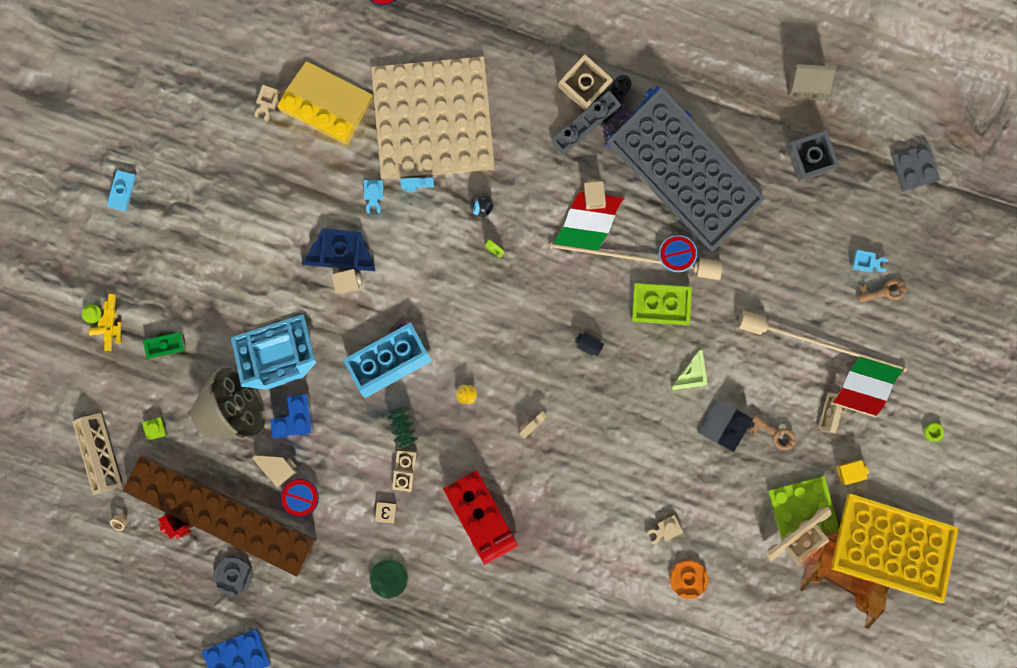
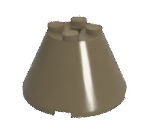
M221 366L212 373L193 403L191 411L188 412L189 419L194 423L198 434L202 438L252 439L260 435L265 426V419L262 420L264 406L257 389L242 387L239 374L233 370L232 366Z

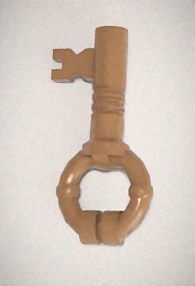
M895 279L887 281L881 290L869 292L866 284H863V287L861 285L858 286L861 295H858L857 299L859 303L880 297L899 300L905 295L907 288L904 282ZM897 284L900 294L891 295L888 287Z
M756 414L754 415L752 420L754 427H751L750 432L754 431L753 434L756 435L757 430L763 428L772 435L773 443L778 449L792 450L796 444V439L791 430L776 429ZM782 433L790 436V440L785 446L778 442V438Z

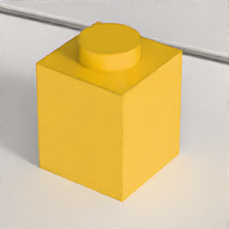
M855 460L836 466L842 485L868 479V467L862 460Z

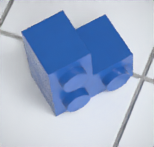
M310 395L287 397L289 416L270 419L273 438L314 433Z

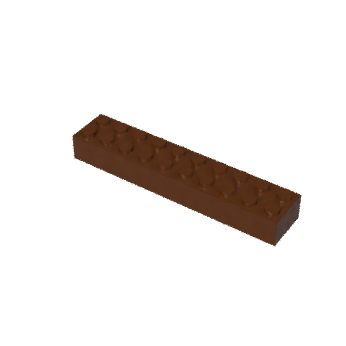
M147 456L139 457L123 489V492L296 577L301 574L317 539Z

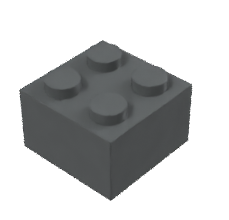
M827 130L790 142L786 146L798 182L834 171L839 167Z

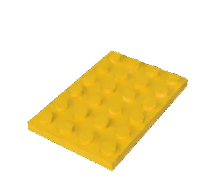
M849 493L845 501L831 569L938 603H944L959 528Z

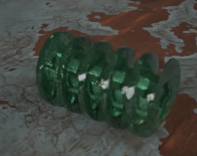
M409 407L386 412L391 413L387 420L394 421L389 427L396 428L391 434L398 435L393 441L400 442L395 447L396 450L414 445V442L418 440V437L412 436L416 429L409 428L414 422L407 421L412 415L405 414L410 409Z

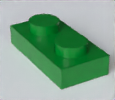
M182 332L143 340L146 359L186 351Z

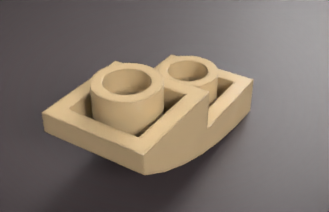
M397 450L393 490L411 492L417 451Z

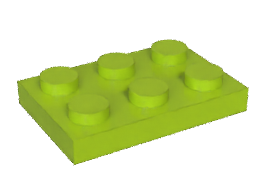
M634 283L632 322L689 326L692 287Z

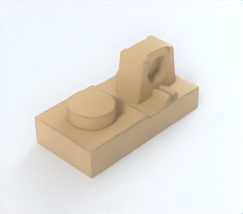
M827 394L818 430L836 433L841 417L840 414L847 411V408L831 404L838 394Z

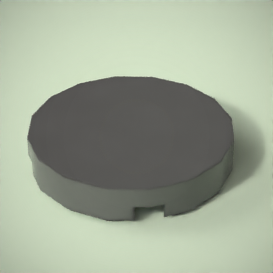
M236 556L227 557L220 561L214 569L213 575L218 590L232 596L247 590L252 583L253 577L252 568L249 563Z

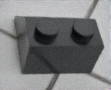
M716 399L697 433L726 450L735 452L753 418Z

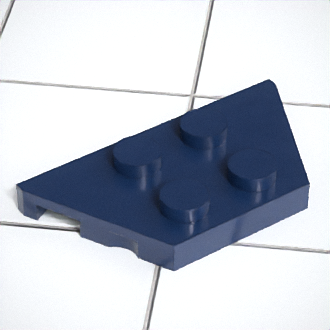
M322 229L316 242L313 243L306 258L302 261V266L376 272L363 235L358 231Z

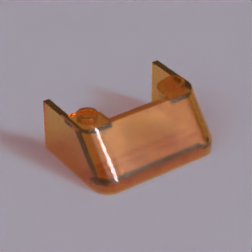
M827 537L829 542L818 549L807 564L799 590L804 591L810 582L818 584L823 578L855 596L857 609L867 614L865 628L869 629L885 611L889 587L832 570L831 566L837 541Z

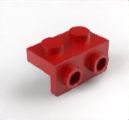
M170 514L158 519L160 530L163 534H167L169 539L177 538L178 540L192 533L190 529L194 527L190 524L182 527L178 519Z

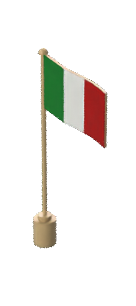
M580 191L570 207L562 230L554 243L550 242L549 244L550 249L560 248L662 264L658 259L599 251L609 234L618 208L625 200L622 197L605 195V208L586 210L584 192ZM699 258V262L695 261L691 268L694 269V273H697V277L720 280L723 261Z
M743 310L739 319L738 328L761 335L762 332H766L768 329L859 357L848 372L840 393L831 403L876 417L885 406L891 389L900 374L907 371L906 365L899 366L768 326L769 322L762 315Z

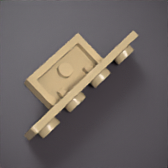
M827 506L825 509H819L815 512L812 519L803 521L799 525V529L794 533L789 532L785 535L781 543L772 545L766 554L770 562L784 551H787L799 565L829 542V539L819 529L818 525L832 515L830 508Z

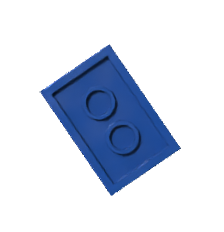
M257 628L202 651L208 668H265L271 665Z

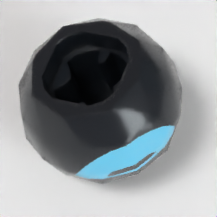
M483 193L475 195L470 202L471 211L475 216L481 218L487 217L494 207L493 199Z

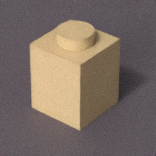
M598 179L588 180L587 183H584L586 210L605 208L606 201L603 181Z
M354 269L331 274L336 294L360 290L359 285L362 284L360 273L356 274Z

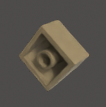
M797 64L790 73L788 96H794L795 99L813 97V100H824L831 93L836 67Z

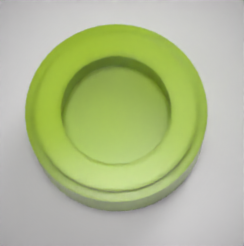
M929 423L924 427L923 434L928 441L938 442L944 436V429L938 423Z

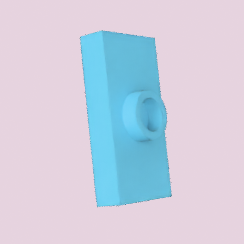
M116 171L107 207L127 212L136 180L135 174Z

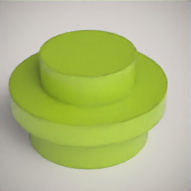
M89 304L82 310V318L88 323H96L101 318L102 312L97 305Z

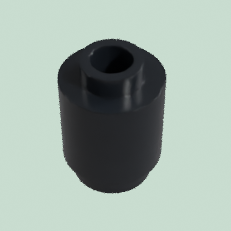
M586 331L583 334L579 333L574 342L577 344V349L598 357L604 346L601 339Z

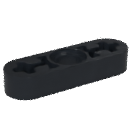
M620 75L615 79L608 91L615 95L621 104L631 88L632 81L627 75ZM623 80H625V81H626V86H628V87H627V88H626V87H623V88L621 89L620 93L623 94V95L621 96V95L617 92V89L619 88V85H620L619 81H620V82H623ZM613 114L600 125L607 124Z

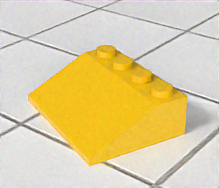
M306 61L286 89L277 107L282 113L348 146L374 95Z

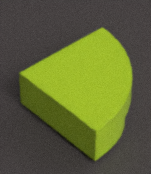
M488 240L485 244L486 249L499 258L505 253L491 240Z

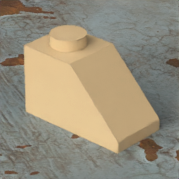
M255 455L253 457V460L276 487L282 486L298 472L295 469L297 465L291 458Z

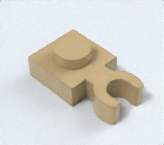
M262 85L256 101L257 104L261 105L255 111L256 118L259 117L260 113L264 112V120L268 121L270 119L269 109H276L281 91Z
M542 411L531 422L527 420L519 428L521 430L519 434L525 439L548 416Z
M675 515L658 522L659 529H650L646 532L647 535L651 533L656 534V539L651 541L652 544L658 543L661 537L668 541L683 533Z

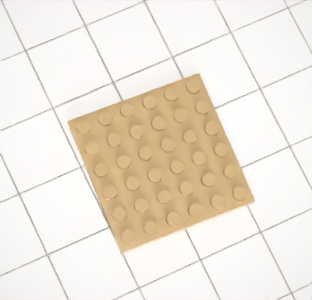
M484 57L371 67L381 180L495 170Z

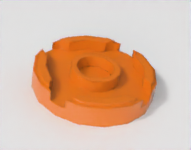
M690 559L677 563L671 570L669 577L670 585L674 592L686 599L700 596L707 589L709 581L705 568L697 561Z

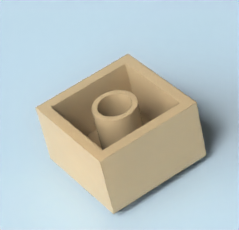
M584 54L559 81L558 88L586 111L612 85L613 79Z

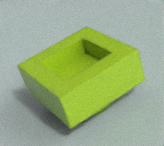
M162 417L142 422L147 441L167 436Z

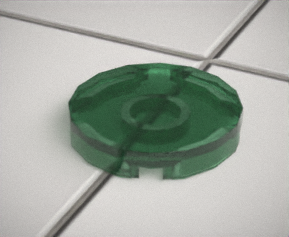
M387 559L380 561L374 566L370 573L369 581L375 594L382 598L391 599L404 592L408 583V574L400 562Z

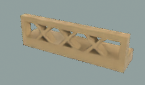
M101 413L72 421L93 495L122 487ZM88 420H97L98 428L96 431L90 428ZM96 437L103 441L102 449L95 446L94 441ZM102 455L108 458L109 464L107 468L100 463ZM107 474L113 477L115 485L107 486L105 481Z

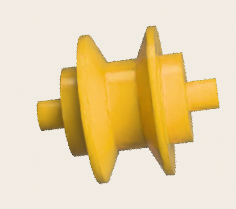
M461 385L457 389L456 397L461 404H472L476 400L477 392L472 385Z

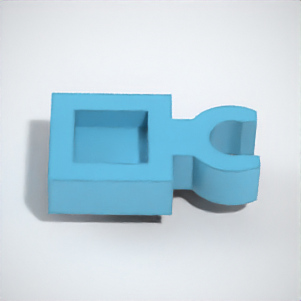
M433 178L400 179L402 190L405 189L406 192H416L417 189L422 187H434Z
M364 180V200H369L366 206L368 214H370L372 206H376L377 213H381V206L378 200H384L383 180Z
M855 250L852 269L872 273L873 268H875L877 272L883 273L887 269L881 268L880 262L886 263L888 259H875L876 253Z

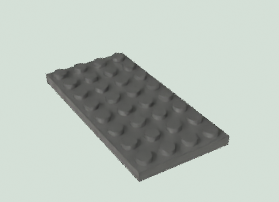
M662 87L606 141L710 252H713L766 199Z

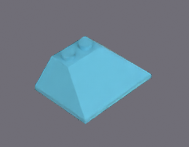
M304 314L231 337L242 387L267 390L301 379L316 363Z

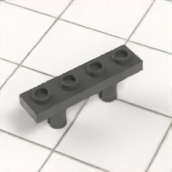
M608 91L551 139L552 143L562 155H565L621 108L622 105Z

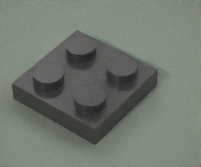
M929 144L891 156L902 192L940 181Z

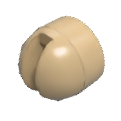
M116 514L111 519L110 525L115 530L122 531L127 525V517L124 514Z

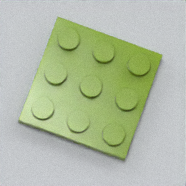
M825 476L768 490L781 541L789 532L794 533L799 529L798 527L803 521L812 519L816 511L821 508L825 509L827 506L830 508L832 515L820 523L818 527L825 536L839 533V526Z

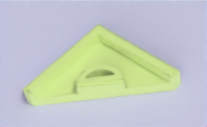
M702 350L696 353L671 387L672 390L708 385Z

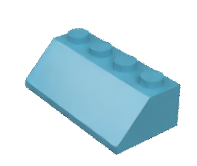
M411 322L343 359L359 392L364 398L432 362Z

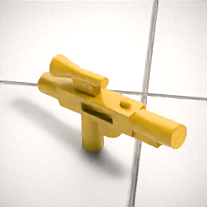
M108 294V301L104 302V314L98 321V327L89 328L90 336L104 334V351L112 352L114 335L116 336L114 343L122 344L121 322H118L117 326H115L116 294Z

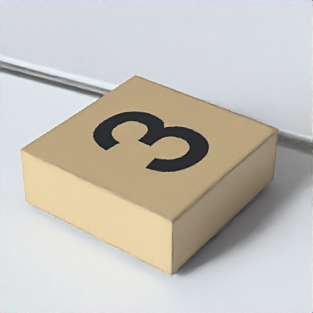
M377 502L375 522L395 523L397 504Z

